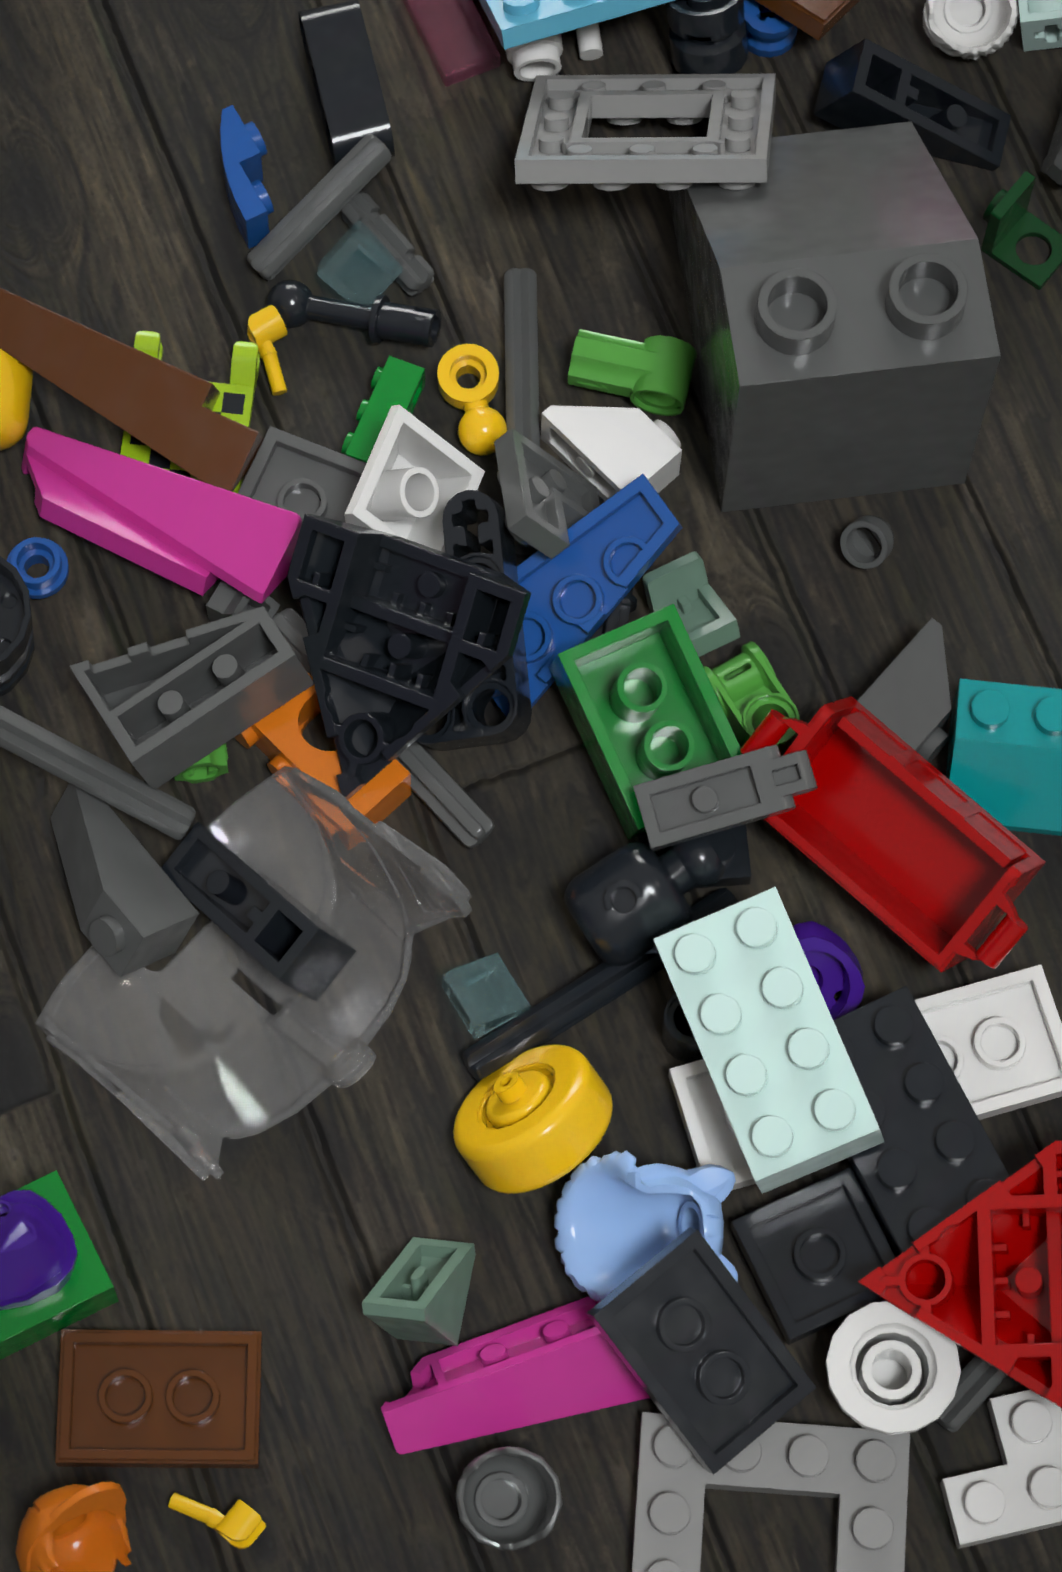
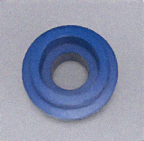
M32 537L23 540L11 550L7 561L17 568L29 590L31 599H43L54 595L64 586L69 575V563L64 550L57 543L46 538ZM37 563H42L49 567L47 574L39 578H33L27 574L28 569Z

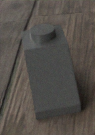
M933 618L929 620L858 699L860 704L929 763L940 753L950 738V735L945 732V728L951 712L942 625Z

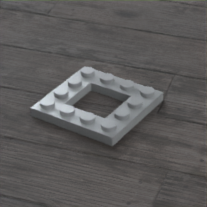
M776 73L536 75L515 157L516 184H531L534 189L541 191L560 190L566 188L568 184H593L595 188L600 190L616 191L629 187L631 183H656L658 188L664 190H683L691 187L693 183H718L724 189L744 190L753 187L756 183H767L776 100ZM592 118H607V122L614 125H633L641 122L643 118H667V121L672 124L691 125L702 121L703 118H709L707 137L588 138Z
M642 1412L631 1572H700L705 1489L838 1498L834 1572H904L910 1433L887 1435L865 1428L775 1422L713 1475L704 1469L662 1413Z

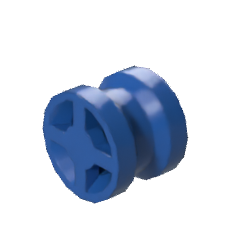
M744 0V21L747 30L748 51L757 56L771 58L780 56L790 50L796 41L798 27L777 14L773 17H761L760 13L772 11L755 0Z

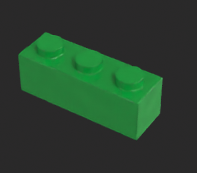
M389 355L384 368L379 366L374 373L371 382V388L374 389L369 400L363 399L356 416V421H359L355 433L348 432L342 446V454L367 463L391 406L400 405L413 414L425 387V368Z

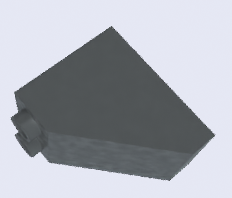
M912 122L772 137L767 183H756L753 187L744 190L724 189L718 183H693L687 189L668 190L693 345L697 352L696 363L721 512L965 483L1001 355L979 239Z

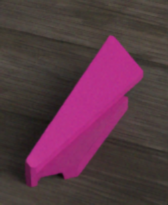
M33 427L27 434L21 469L23 474L31 475L35 486L34 503L41 518L201 596L220 578L252 600L262 604L288 575L302 524V519L297 513L39 427Z
M588 1296L458 1344V1346H452L422 1357L410 1372L413 1388L405 1397L392 1402H385L381 1407V1411L397 1453L403 1455L650 1398V1396L586 1314L601 1301L592 1300Z

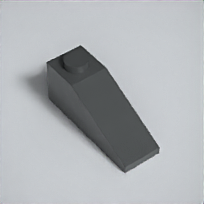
M69 783L50 817L80 930L91 942L94 949L121 978L175 954L198 917L199 912L106 802Z

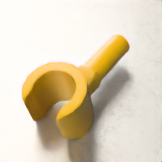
M269 305L249 317L247 336L250 342L258 345L259 354L264 362L273 396H278L286 393L287 388L277 351L272 343L287 336L288 332L277 309L273 305Z
M176 1492L173 1493L168 1504V1508L201 1521L208 1527L215 1529L217 1533L237 1549H246L251 1546L266 1528V1524L262 1521L261 1516L239 1499L225 1516L215 1508L206 1506Z

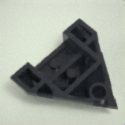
M305 514L287 576L293 599H300L308 636L303 637L309 666L327 738H334L342 774L336 775L342 800L350 799L513 656L531 592L503 573L403 537L313 514Z

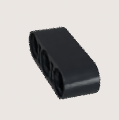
M358 0L298 11L302 41L334 166L365 135L370 133L379 138L389 149L391 157H394L395 149L390 121Z

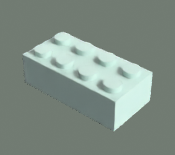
M776 887L653 939L747 1164L762 1194L884 1143L879 1125Z

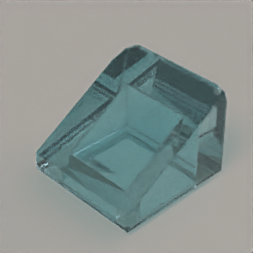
M358 220L320 261L317 275L345 300L372 305L376 297L382 294L403 271V267L375 235Z
M498 953L456 967L442 975V988L474 1040L524 1013L531 1007Z

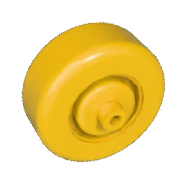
M557 1044L535 1047L524 1051L511 1062L481 1079L470 1091L455 1118L453 1127L454 1143L461 1156L486 1187L506 1194L533 1191L569 1173L595 1149L603 1138L612 1117V1096L608 1087L588 1059L577 1049Z

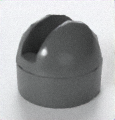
M873 515L859 517L844 529L840 539L841 551L847 561L858 568L871 569L877 567L890 555L894 544V533L890 524L881 517ZM875 538H876V539L879 541V543L882 545L881 551H880V547H879L877 541L875 540Z

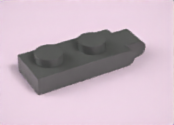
M778 745L768 746L633 786L652 851L796 809L794 796L808 793L818 788L807 750L781 756Z

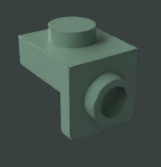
M697 552L688 553L643 576L642 581L650 614L674 604L698 657L741 637L737 619L709 585L704 561Z

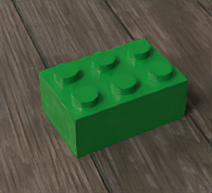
M674 604L557 654L549 667L628 840L646 832L633 786L742 754L740 751L741 747Z

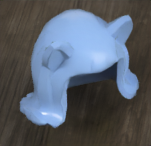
M626 1150L622 1153L614 1151L608 1155H603L602 1158L591 1156L587 1162L580 1163L572 1172L571 1180L565 1182L562 1188V1197L556 1203L557 1213L554 1215V1227L558 1230V1235L554 1239L555 1248L561 1253V1263L565 1265L566 1275L571 1278L576 1288L581 1292H587L592 1300L599 1301L604 1299L689 1227L700 1232L738 1282V1273L735 1267L722 1255L724 1220L721 1202L729 1195L736 1181L735 1175L731 1170L713 1164L688 1170L660 1163L643 1165L637 1168L635 1165L637 1158Z

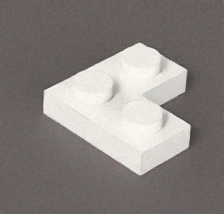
M1032 1390L991 1398L987 1403L1003 1465L945 1478L940 1482L957 1549L1062 1525V1409Z

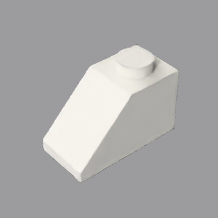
M550 405L542 412L541 440L574 472L596 486L598 495L604 501L608 500L641 474L647 477L658 493L679 475L682 449L680 448L681 443L677 435L666 423L659 419L653 422L639 408Z

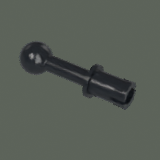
M284 280L272 287L266 300V307L273 305L277 309L286 328H297L309 320L367 329L369 330L370 341L376 344L382 343L385 339L426 347H433L440 334L441 312L439 309L392 303L387 295L382 294L376 297L373 305L314 296L304 283L297 280Z

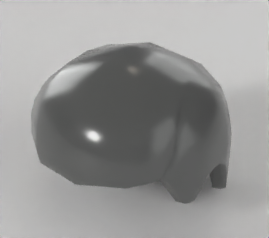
M520 1447L494 1448L473 1459L464 1468L455 1493L459 1521L476 1542L501 1551L522 1549L546 1538L553 1530L563 1505L559 1477L542 1456Z

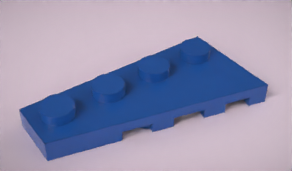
M641 474L568 528L570 546L554 558L550 559L542 552L537 551L517 566L519 585L531 592L523 620L531 708L555 681L549 667L557 654L588 641L683 528L644 474ZM505 695L494 697V701L507 717L510 706L508 698Z

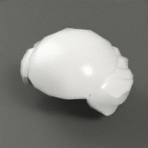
M927 0L923 11V28L932 44L952 57L961 56L963 59L968 60L972 58L978 60L981 56L986 57L988 54H993L996 50L1002 48L1005 42L1009 41V36L1013 34V29L1016 28L1019 19L1018 0Z

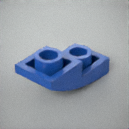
M231 105L222 109L220 138L223 170L233 216L247 247L250 249L256 246L269 233L268 215L274 212L272 201L262 184L263 170L261 157L267 154V148L256 125L252 121L244 124L234 106Z

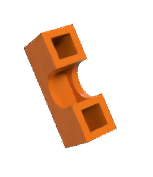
M312 685L234 738L247 749H250L255 744L271 760L267 763V766L282 786L290 792H294L299 788L315 803L311 810L318 821L330 833L337 836L343 831L357 845L411 796V773L395 758L350 799L342 800L336 776L342 774L337 750L325 751L317 749L310 745L302 736L309 722L321 713L315 686Z

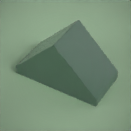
M413 1237L362 1301L363 1314L396 1339L458 1346L475 1260L474 1243Z

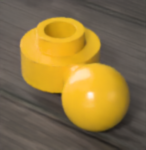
M476 344L457 345L448 350L439 362L437 370L438 388L446 402L453 407L465 411L458 425V436L463 447L475 455H490L495 453L494 441L507 432V425L503 416L488 405L497 393L499 386L498 364L494 356L484 347ZM464 374H473L478 377L480 382L477 386L467 389L461 387L457 380Z

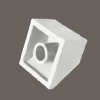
M391 406L344 514L345 523L394 534L445 553L442 524L443 511L448 501L457 493L465 490H478L485 471L402 406Z

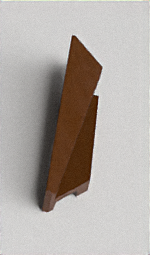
M0 288V349L200 481L231 492L234 491L252 465L264 438L258 431L212 411L220 395V392L212 383Z

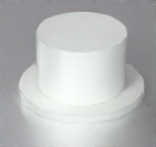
M888 1301L870 1303L848 1315L832 1336L825 1362L828 1386L841 1410L863 1428L887 1435L916 1432L938 1420L954 1399L961 1374L956 1343Z

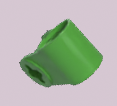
M749 641L742 645L739 655L713 669L703 666L741 748L771 709L777 710L785 717L800 719L796 705L776 678L766 655L755 642ZM791 728L786 731L776 744L781 756L798 736Z

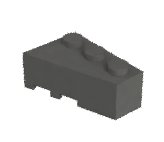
M263 606L185 630L186 636L152 647L145 642L127 648L128 654L93 665L89 660L69 666L131 764L151 788L156 790L314 685L304 666Z

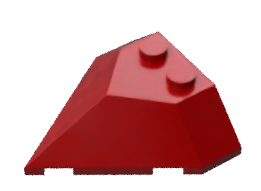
M1061 1140L1051 1143L1037 1153L1035 1159L1004 1181L995 1183L912 1243L913 1246L882 1268L880 1266L859 1280L858 1283L1062 1409Z

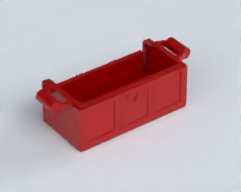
M852 696L823 705L809 723L785 717L777 710L771 709L740 749L741 753L744 754L776 745L786 731L791 728L798 736L782 756L807 750L818 788L811 792L794 796L796 809L765 818L764 820L941 973L968 958L982 961L988 967L996 969L1028 930L1026 923L1019 918L1013 902L1046 862ZM1006 913L1005 917L1000 921V923L996 926V928L992 931V933L987 937V939L983 942V944L978 948V950H976L977 946L981 943V941L986 937V935L990 932V930L994 927V925L999 921V919L1003 916V914Z

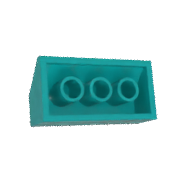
M960 678L951 705L946 777L1009 831L1062 836V689Z

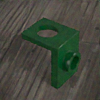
M1025 171L1009 191L1005 189L999 191L985 210L982 219L988 224L981 251L1037 290H1041L1062 264V234L1027 211L1036 177ZM1026 237H1038L1048 244L1051 255L1042 264H1027L1016 253L1017 243Z

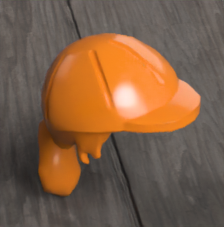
M100 1482L90 1486L72 1484L51 1490L38 1497L33 1502V1507L28 1508L19 1529L16 1558L20 1571L115 1572L118 1560L126 1567L131 1565L128 1554L132 1549L125 1525L127 1499L120 1484L115 1482Z

